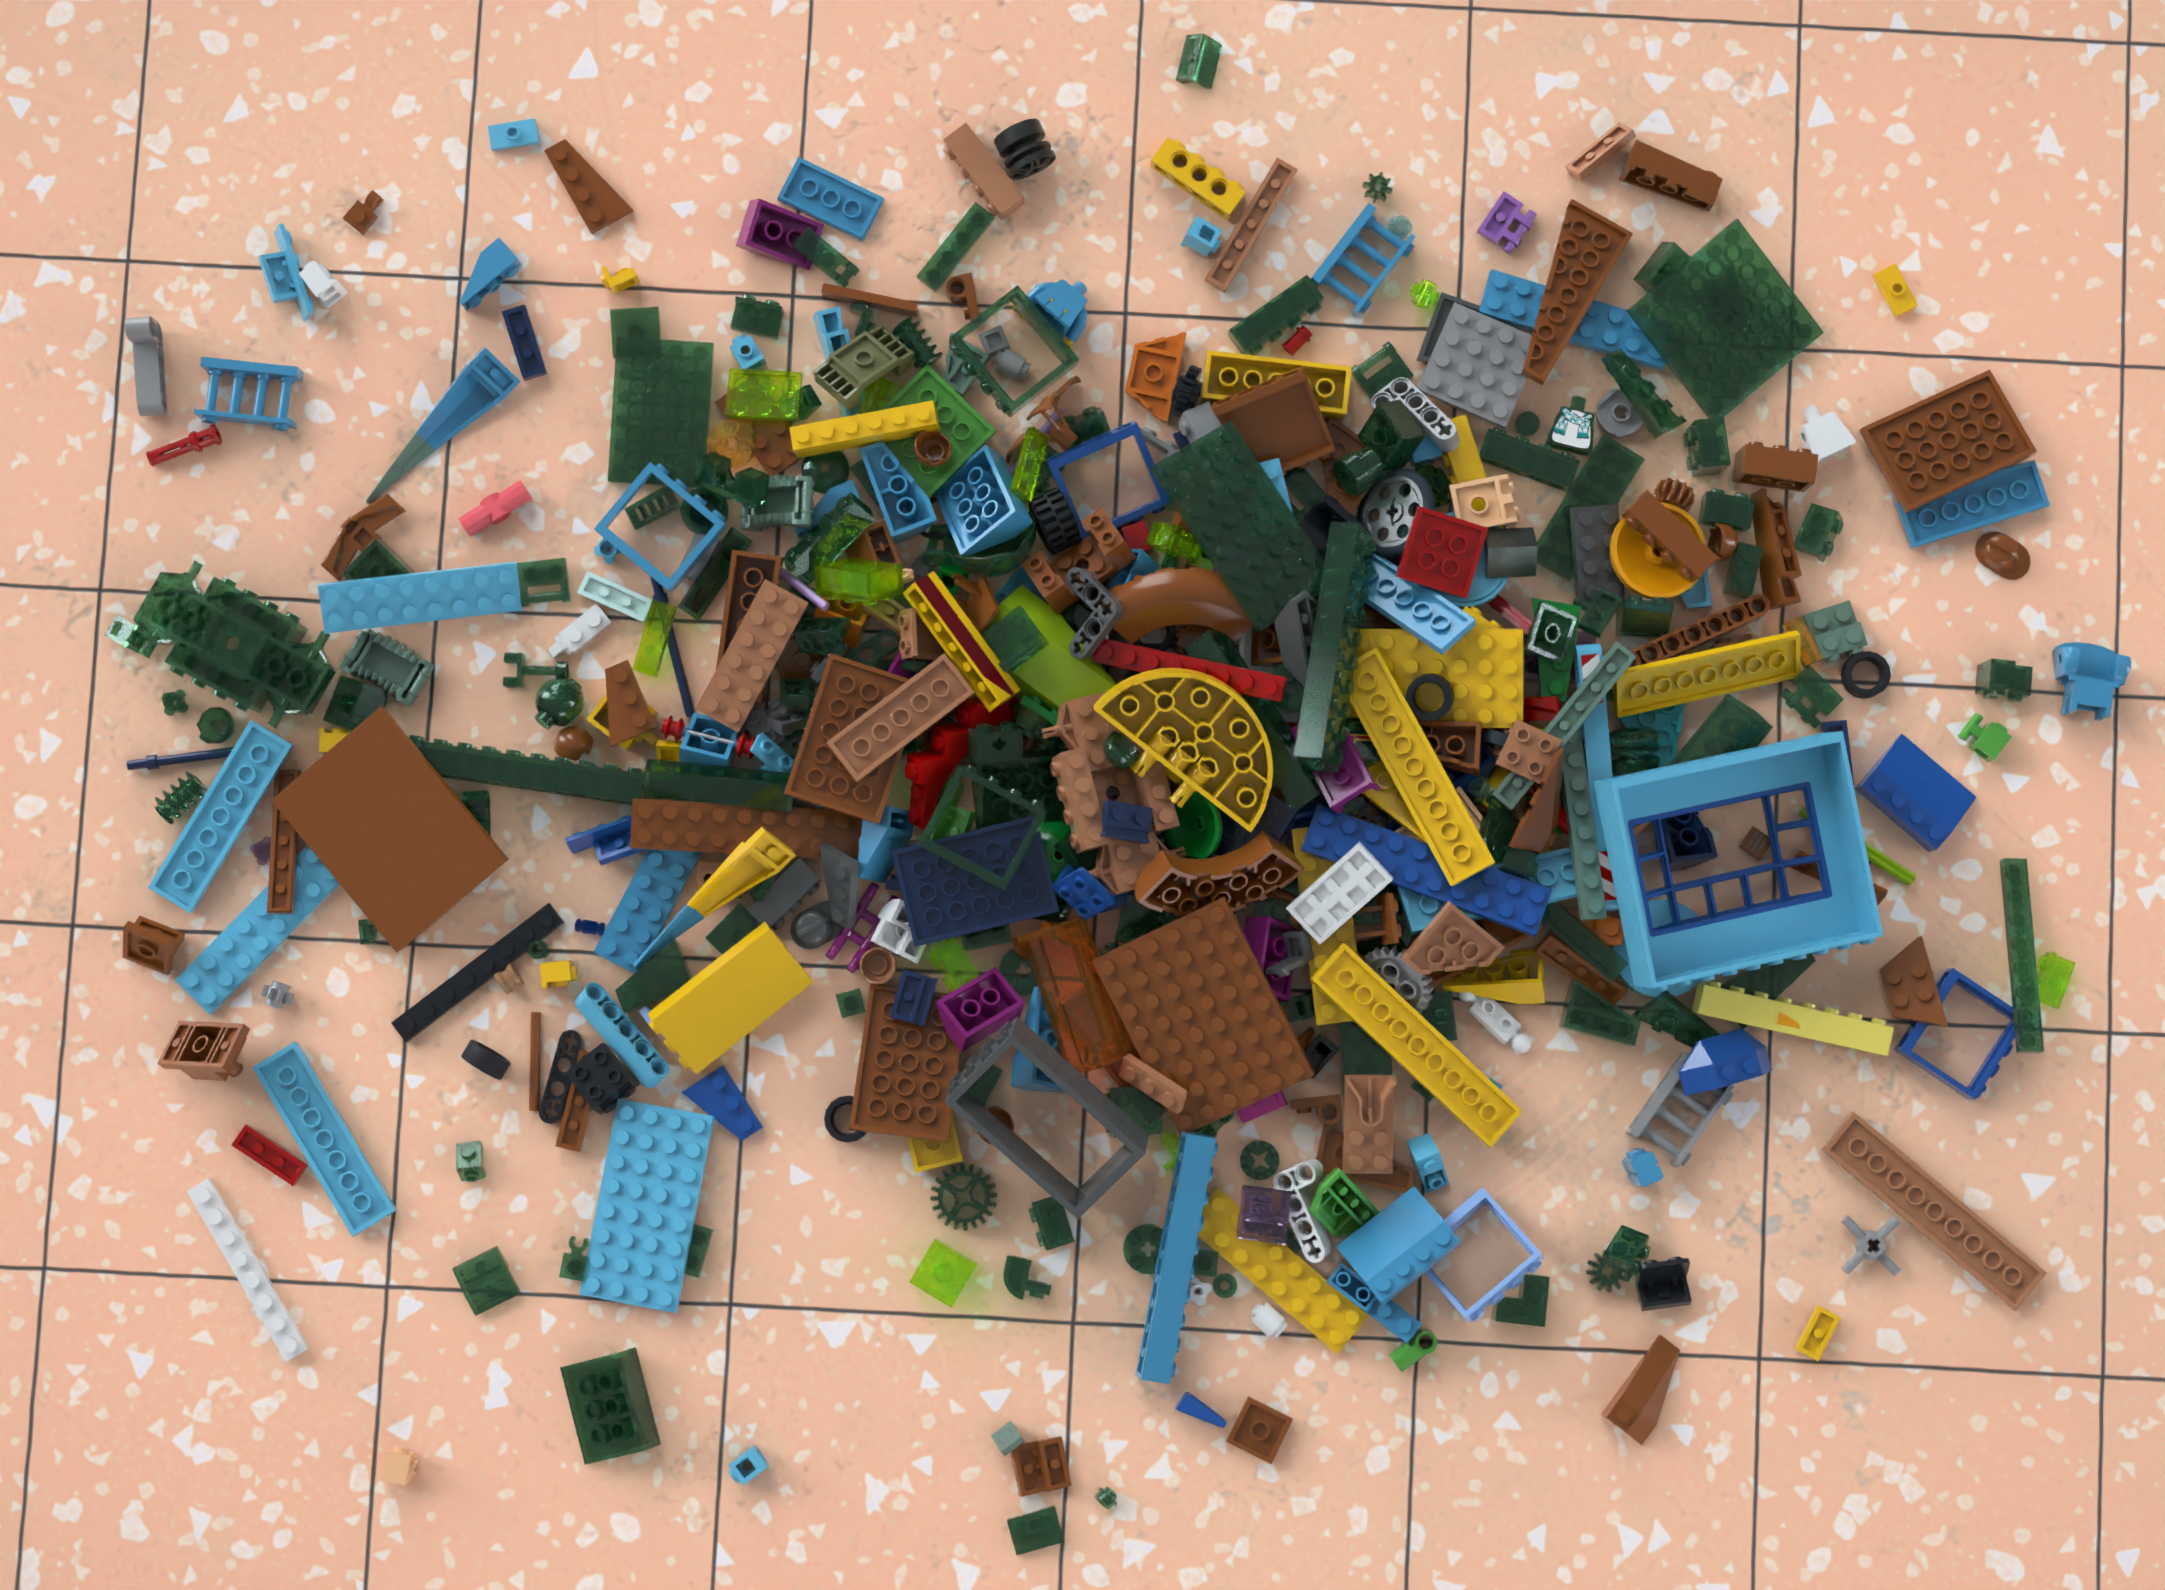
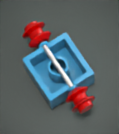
M693 713L688 727L685 726L683 718L676 722L673 721V717L670 715L668 719L663 720L661 733L664 734V739L671 735L674 736L675 742L684 737L679 752V767L727 778L736 753L738 757H741L743 753L748 754L749 760L752 759V756H755L750 749L756 736L749 740L746 737V733L740 736V732L734 731L709 716Z

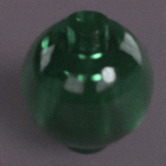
M555 678L545 682L536 694L535 707L538 713L534 716L535 720L547 730L553 725L564 727L577 721L584 710L585 704L581 685L574 679L568 680L565 678Z

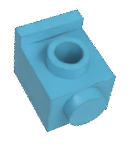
M1196 216L1180 245L1183 247L1186 245L1207 257L1210 252L1215 253L1220 245L1221 240L1218 237L1222 230Z
M742 334L732 340L733 345L729 346L745 375L766 364L751 335L745 337ZM745 348H750V352L748 354L741 353V351Z
M753 1445L729 1464L731 1468L729 1474L736 1483L741 1482L742 1485H745L770 1464L757 1446ZM750 1461L752 1469L746 1470L743 1466L744 1462Z

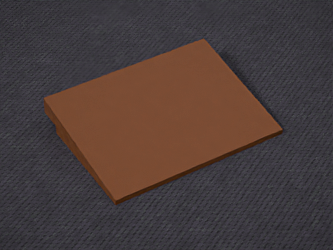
M383 706L373 712L271 800L396 953L407 947L419 935L428 930L509 860Z

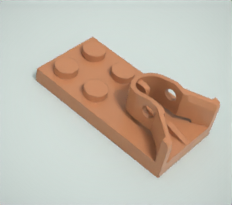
M1344 1074L1342 1172L1344 1174H1393L1395 1087H1397L1394 1075Z

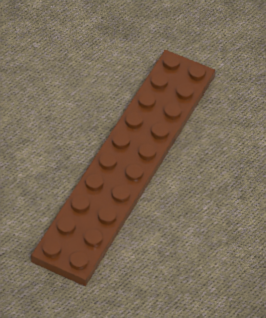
M633 798L630 849L731 854L742 841L746 842L763 827L791 848L796 854L794 858L821 859L819 845L828 843L853 859L858 860L862 819L834 810Z

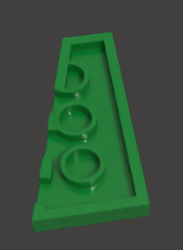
M1532 598L1533 622L1536 624L1535 646L1538 660L1540 697L1557 696L1561 703H1565L1581 606Z

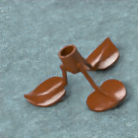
M1078 376L1070 378L1057 391L1055 390L1040 402V405L1035 407L1026 418L1029 421L1032 417L1041 413L1053 426L1049 431L1052 436L1036 429L1034 426L1019 436L1008 450L1006 455V462L1008 464L1013 451L1027 438L1036 434L1048 439L1052 444L1056 442L1064 451L1075 442L1078 436L1069 428L1070 425L1063 417L1058 407V402L1068 387L1081 383ZM1053 406L1062 424L1060 422L1056 423L1046 411L1051 410Z

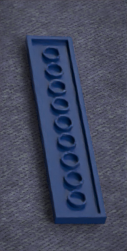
M1320 804L1317 805L1301 852L1335 864L1360 841L1391 874L1393 880L1389 884L1443 904L1450 901L1462 911L1533 937L1537 935L1552 889L1492 867H1488L1451 887L1428 844L1344 813L1338 815L1328 807Z

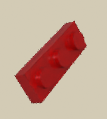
M248 1124L244 1125L232 1143L233 1147L292 1186L296 1185L309 1166Z

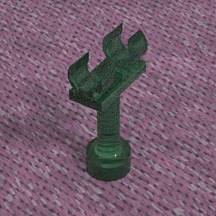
M504 653L505 663L517 664V677H503V686L506 688H524L525 675L555 676L557 681L568 680L569 665L567 661H557L556 665L551 667L525 666V654Z

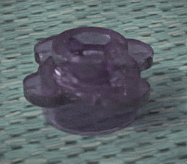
M268 836L264 837L262 841L252 844L250 847V851L257 858V863L259 865H266L267 861L270 860L271 837Z

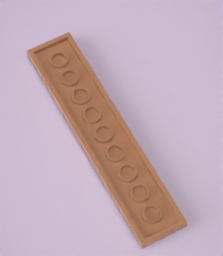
M1852 1112L1821 1149L2012 1310L2017 1311L2047 1272L1855 1112Z

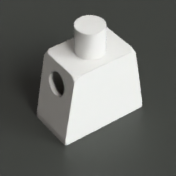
M1815 404L1802 410L1808 423L1798 429V434L1803 449H1809L1812 451L1811 453L1819 454L1818 463L1856 443L1854 437L1835 412L1831 411L1821 416Z

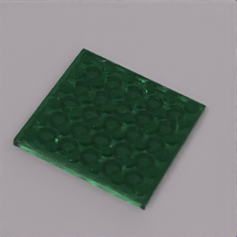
M1735 219L1626 310L1712 424H1717L1824 333L1739 219Z

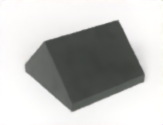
M1533 527L1488 529L1484 542L1486 578L1536 576L1538 545Z

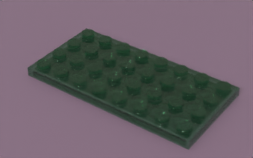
M1231 420L1151 467V472L1258 633L1274 624V621L1289 600L1302 591H1308L1311 596L1316 598L1338 584V581Z

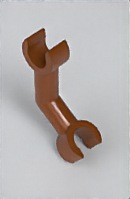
M1278 888L1273 890L1271 894L1266 895L1267 898L1274 897L1284 901L1287 905L1296 899L1293 894ZM1290 914L1292 926H1301V924Z

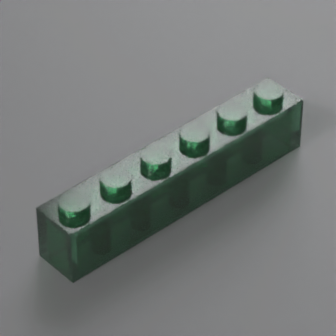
M647 759L644 770L643 797L742 806L752 809H772L778 812L792 811L794 800L793 797L784 795L791 774L787 772Z

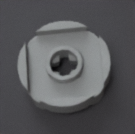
M1614 389L1607 392L1601 398L1595 411V417L1599 427L1606 434L1616 439H1621L1622 437L1631 436L1641 427L1644 421L1645 408L1641 398L1633 391ZM1615 408L1619 410L1625 409L1624 416L1626 418H1617L1615 416Z

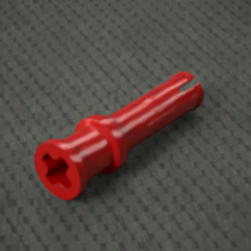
M211 424L205 430L190 432L187 438L148 451L146 456L150 465L155 466L191 451L202 452L203 448L214 444L221 445L222 438L216 425Z

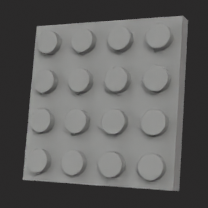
M1454 302L1417 388L1426 396L1505 429L1527 379L1521 372L1532 335Z

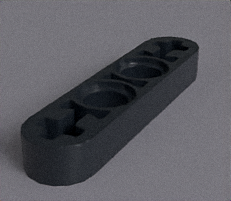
M575 1030L564 1031L558 1041L539 1109V1116L545 1123L554 1124L563 1116L572 1081L567 1076V1071L562 1072L559 1070L558 1062L561 1058H568L571 1062V1067L576 1064L579 1050H581L583 1045V1038ZM571 1034H574V1039L577 1040V1044L572 1045L570 1052H575L574 1057L569 1054H561L562 1049L567 1051L568 1043L565 1042V1038L570 1037ZM557 1081L564 1085V1092L559 1096L554 1095L551 1091L552 1084ZM548 1096L555 1100H561V1104L555 1103L554 1111L557 1112V1116H552L551 1120L548 1119V1114L545 1113V1109H550L552 1102L547 1101Z

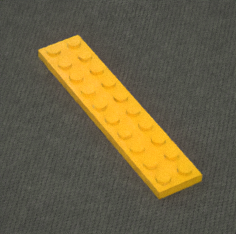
M1376 647L1335 670L1334 673L1451 887L1495 864L1496 862L1407 703L1379 649Z
M1342 943L1311 977V982L1488 1148H1491L1523 1112L1345 943Z

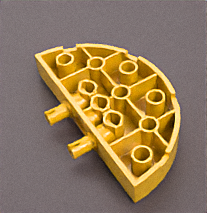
M1160 668L1145 671L1121 681L1109 689L1093 705L1094 710L1143 748V754L1130 767L1135 773H1138L1143 778L1153 763L1160 761L1183 781L1169 798L1173 803H1177L1178 807L1182 808L1193 792L1198 791L1251 833L1267 805L1266 802L1272 787L1273 760L1269 741L1260 720L1251 706L1233 688L1217 678L1199 671L1182 668Z

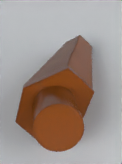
M1309 1027L1297 1037L1303 1051L1306 1050L1315 1033L1313 1027Z

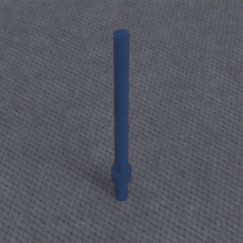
M650 577L655 594L653 595L654 604L658 606L686 717H691L695 710L667 603H669L667 593H664L663 586Z
M234 747L159 757L157 754L148 755L143 759L128 760L127 769L147 768L148 770L159 769V766L226 758Z

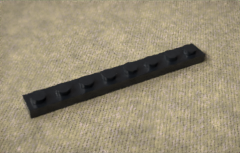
M548 903L391 1022V1024L403 1040L408 1043L492 979L495 973L504 970L507 965L512 964L565 923L551 903Z

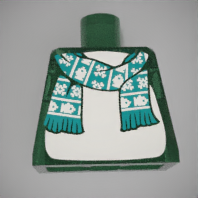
M1573 396L1570 407L1561 406L1543 446L1586 457L1591 454L1593 449L1594 414L1584 411L1585 398Z

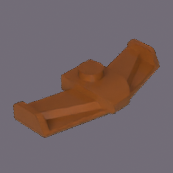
M386 494L354 516H349L341 525V529L323 559L321 566L338 581H341L357 550L366 556L382 539L375 531L406 512V510Z

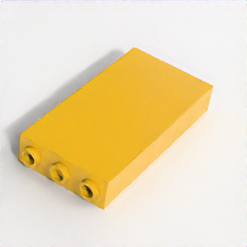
M764 921L648 1013L651 1020L648 1024L657 1035L662 1033L666 1038L663 1042L672 1053L674 1051L679 1053L681 1056L679 1061L685 1069L689 1070L691 1068L698 1074L812 984L813 981Z

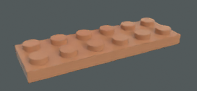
M765 579L695 709L739 733L809 602Z
M944 653L827 741L826 744L857 783L975 692Z

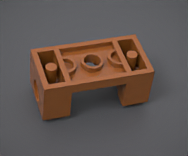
M1101 507L1081 521L1090 535L1080 541V543L1073 546L1051 563L1041 550L1021 563L1056 615L1080 599L1066 582V575L1071 568L1080 567L1082 564L1088 563L1089 567L1087 570L1100 583H1103L1137 559ZM1077 574V576H1076V578L1078 579L1077 583H1081V584L1086 585L1087 583H1083V582L1080 580V578H1079L1080 575Z

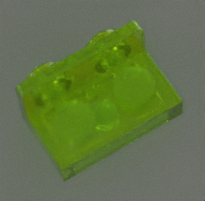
M2046 952L2037 963L2039 971L2036 978H2033L2029 985V991L2031 992L2029 998L2059 1009L2076 963L2057 956L2055 952Z

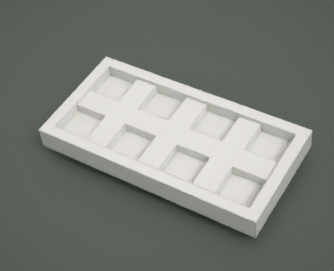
M1359 841L1293 900L1286 909L1321 944L1393 880V877Z

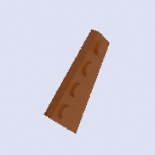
M566 139L544 150L591 234L634 212Z
M1323 1124L1316 1159L1323 1165V1175H1328L1335 1167L1342 1170L1343 1133ZM1393 1159V1174L1345 1175L1353 1182L1405 1193L1412 1188L1415 1170Z

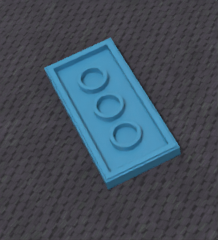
M800 157L796 160L777 197L779 202L864 242L885 201L883 197Z

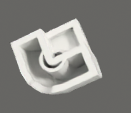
M893 899L878 914L877 917L881 920L870 941L906 960L918 964L927 944L914 946L904 901Z

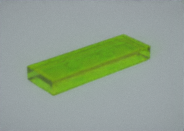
M1035 427L1027 428L1010 491L1024 503L1032 501L1049 441Z
M652 600L633 670L654 677L658 676L676 613V606Z

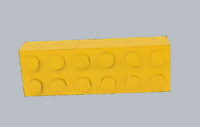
M1207 350L1201 404L1209 401L1210 405H1212L1215 401L1303 366L1323 417L1344 420L1347 414L1352 366Z

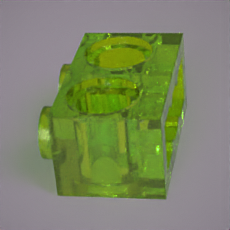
M1154 521L1145 544L1175 561L1180 556L1186 558L1187 563L1197 565L1205 542L1174 524Z

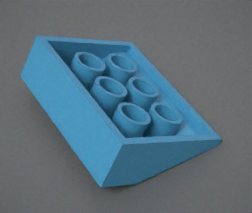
M984 445L967 459L957 472L935 493V497L962 557L1011 540L1033 524L1004 457L988 445Z
M1413 1186L1338 1244L1336 1248L1383 1306L1457 1249L1461 1243L1442 1217Z

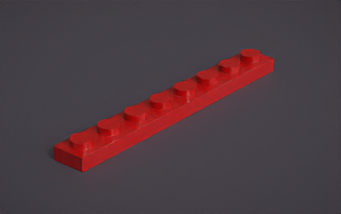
M1106 638L1094 652L1092 660L1093 662L1139 672L1160 668H1182L1199 671L1224 682L1237 693L1278 702L1283 701L1287 677Z

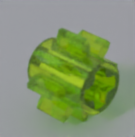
M1421 279L1420 284L1414 282L1409 294L1413 296L1412 303L1424 309H1428L1430 304L1435 306L1440 296V293L1436 291L1438 286L1426 279Z

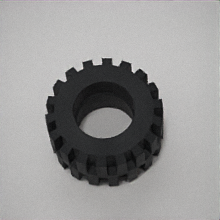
M1057 487L1028 499V508L1036 530L1050 553L1056 554L1080 543V531L1065 496Z

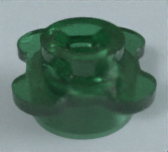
M179 689L176 692H166L162 695L161 699L166 715L173 716L174 713H186L189 706L185 703V691Z

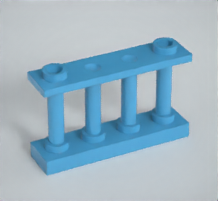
M1370 203L1363 209L1311 277L1310 284L1316 289L1321 284L1329 285L1356 305L1352 316L1355 318L1360 312L1364 314L1372 304L1370 298L1402 256L1407 258L1415 247L1412 244L1415 238L1414 235L1411 234L1406 241H1403L1377 222L1374 216L1376 207ZM1364 228L1372 229L1399 249L1392 260H1389L1361 239L1362 236L1359 234ZM1350 246L1352 248L1357 247L1385 268L1377 279L1347 258L1348 255L1345 252ZM1336 265L1339 267L1343 266L1370 286V289L1363 298L1333 277L1331 271Z
M201 357L200 366L210 375L205 410L194 409V414L202 422L216 424L217 420L273 426V429L278 431H288V428L296 429L297 424L292 419H288L287 416L291 385L295 381H303L304 372L299 367ZM223 373L232 374L234 378L229 412L215 411L219 379ZM247 376L256 377L255 379L258 380L253 415L239 413L243 381ZM271 379H280L282 383L277 417L263 416L267 383Z

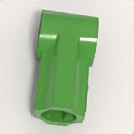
M1421 1328L1408 1344L1404 1342L1389 1353V1356L1401 1372H1403L1426 1354L1432 1353L1437 1347V1339L1431 1330ZM1423 1335L1432 1337V1342L1427 1347L1419 1345V1339Z

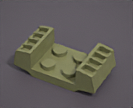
M880 325L871 331H864L830 354L827 360L813 371V375L817 384L847 410H850L861 404V391L889 371L900 377L911 368L914 352L901 343L898 338L894 337L891 332L887 331L884 326Z

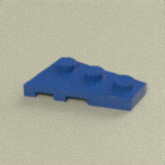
M724 1065L682 1091L685 1096L709 1115L715 1116V1120L742 1141L763 1128V1125Z

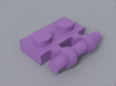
M1503 191L1476 233L1495 245L1503 238L1507 242L1503 251L1511 254L1514 248H1518L1521 244V238L1525 232L1529 231L1533 226V220L1537 214L1532 210H1528L1525 216L1519 211L1524 204ZM1513 220L1519 224L1514 233L1507 230Z

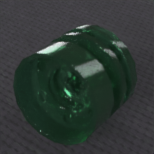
M1630 727L1609 732L1610 751L1612 754H1615L1611 756L1613 777L1660 768L1659 756L1651 754L1660 749V745L1657 743L1659 740L1658 731L1649 728Z

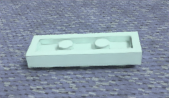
M589 571L586 572L577 592L583 597L642 623L646 622L654 604V600Z

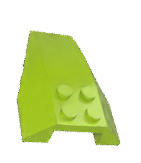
M1023 585L1001 602L998 606L1000 610L997 616L981 635L1020 688V691L1013 697L1021 700L1024 695L1029 698L1033 695L1044 703L1042 707L1048 711L1052 709L1058 711L1059 706L1069 700L1106 692L1117 685L1100 663L1092 661L1093 655L1088 659H1079L1071 655L1069 645L1077 633L1069 626L1060 613L1056 615L1049 604ZM1080 643V645H1079V646L1081 647V651H1080V652H1084V649H1083V645H1084V644H1081V643Z

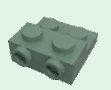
M1850 600L1802 616L1817 662L1825 660L1826 663L1839 660V655L1847 652L1849 656L1863 652L1862 647L1868 645L1861 623L1856 620Z

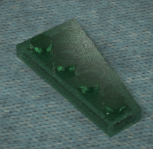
M1621 348L1601 359L1607 371L1619 385L1621 392L1628 398L1634 411L1640 416L1647 430L1655 439L1687 422L1682 415L1678 417L1671 410L1673 405L1667 399L1663 401L1656 394V386L1651 381L1644 380L1640 376L1641 370Z

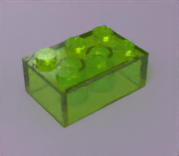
M846 557L814 566L816 595L827 596V600L844 599L846 603L860 601L865 606L876 605L879 600H893L894 596L904 592L902 564Z

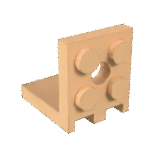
M1508 474L1449 485L1455 517L1487 528L1498 526L1515 528L1520 515L1518 506H1513L1515 490L1513 482H1508ZM1474 499H1482L1485 502L1484 510L1475 511L1471 506V502Z

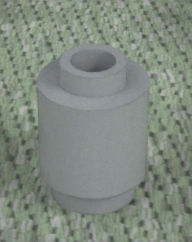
M1007 348L1004 352L999 350L993 361L997 365L996 371L1013 380L1018 379L1020 381L1023 380L1031 365L1026 362L1025 358Z

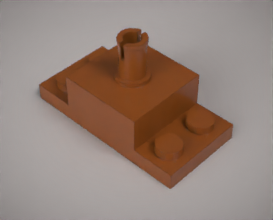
M178 1021L157 1064L164 1069L181 1070L192 1079L226 1081L229 1075L237 1077L241 1074L243 1065L236 1060L247 1040L250 1028L245 1024Z

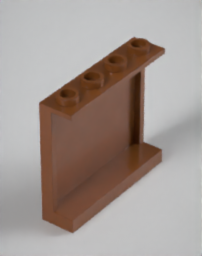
M1303 366L1212 403L1215 416L1219 419L1253 483L1255 464L1279 458L1284 476L1287 474V470L1295 467L1296 469H1302L1307 467L1310 461L1317 458L1319 460L1327 459L1333 455L1332 452L1336 451L1335 444Z

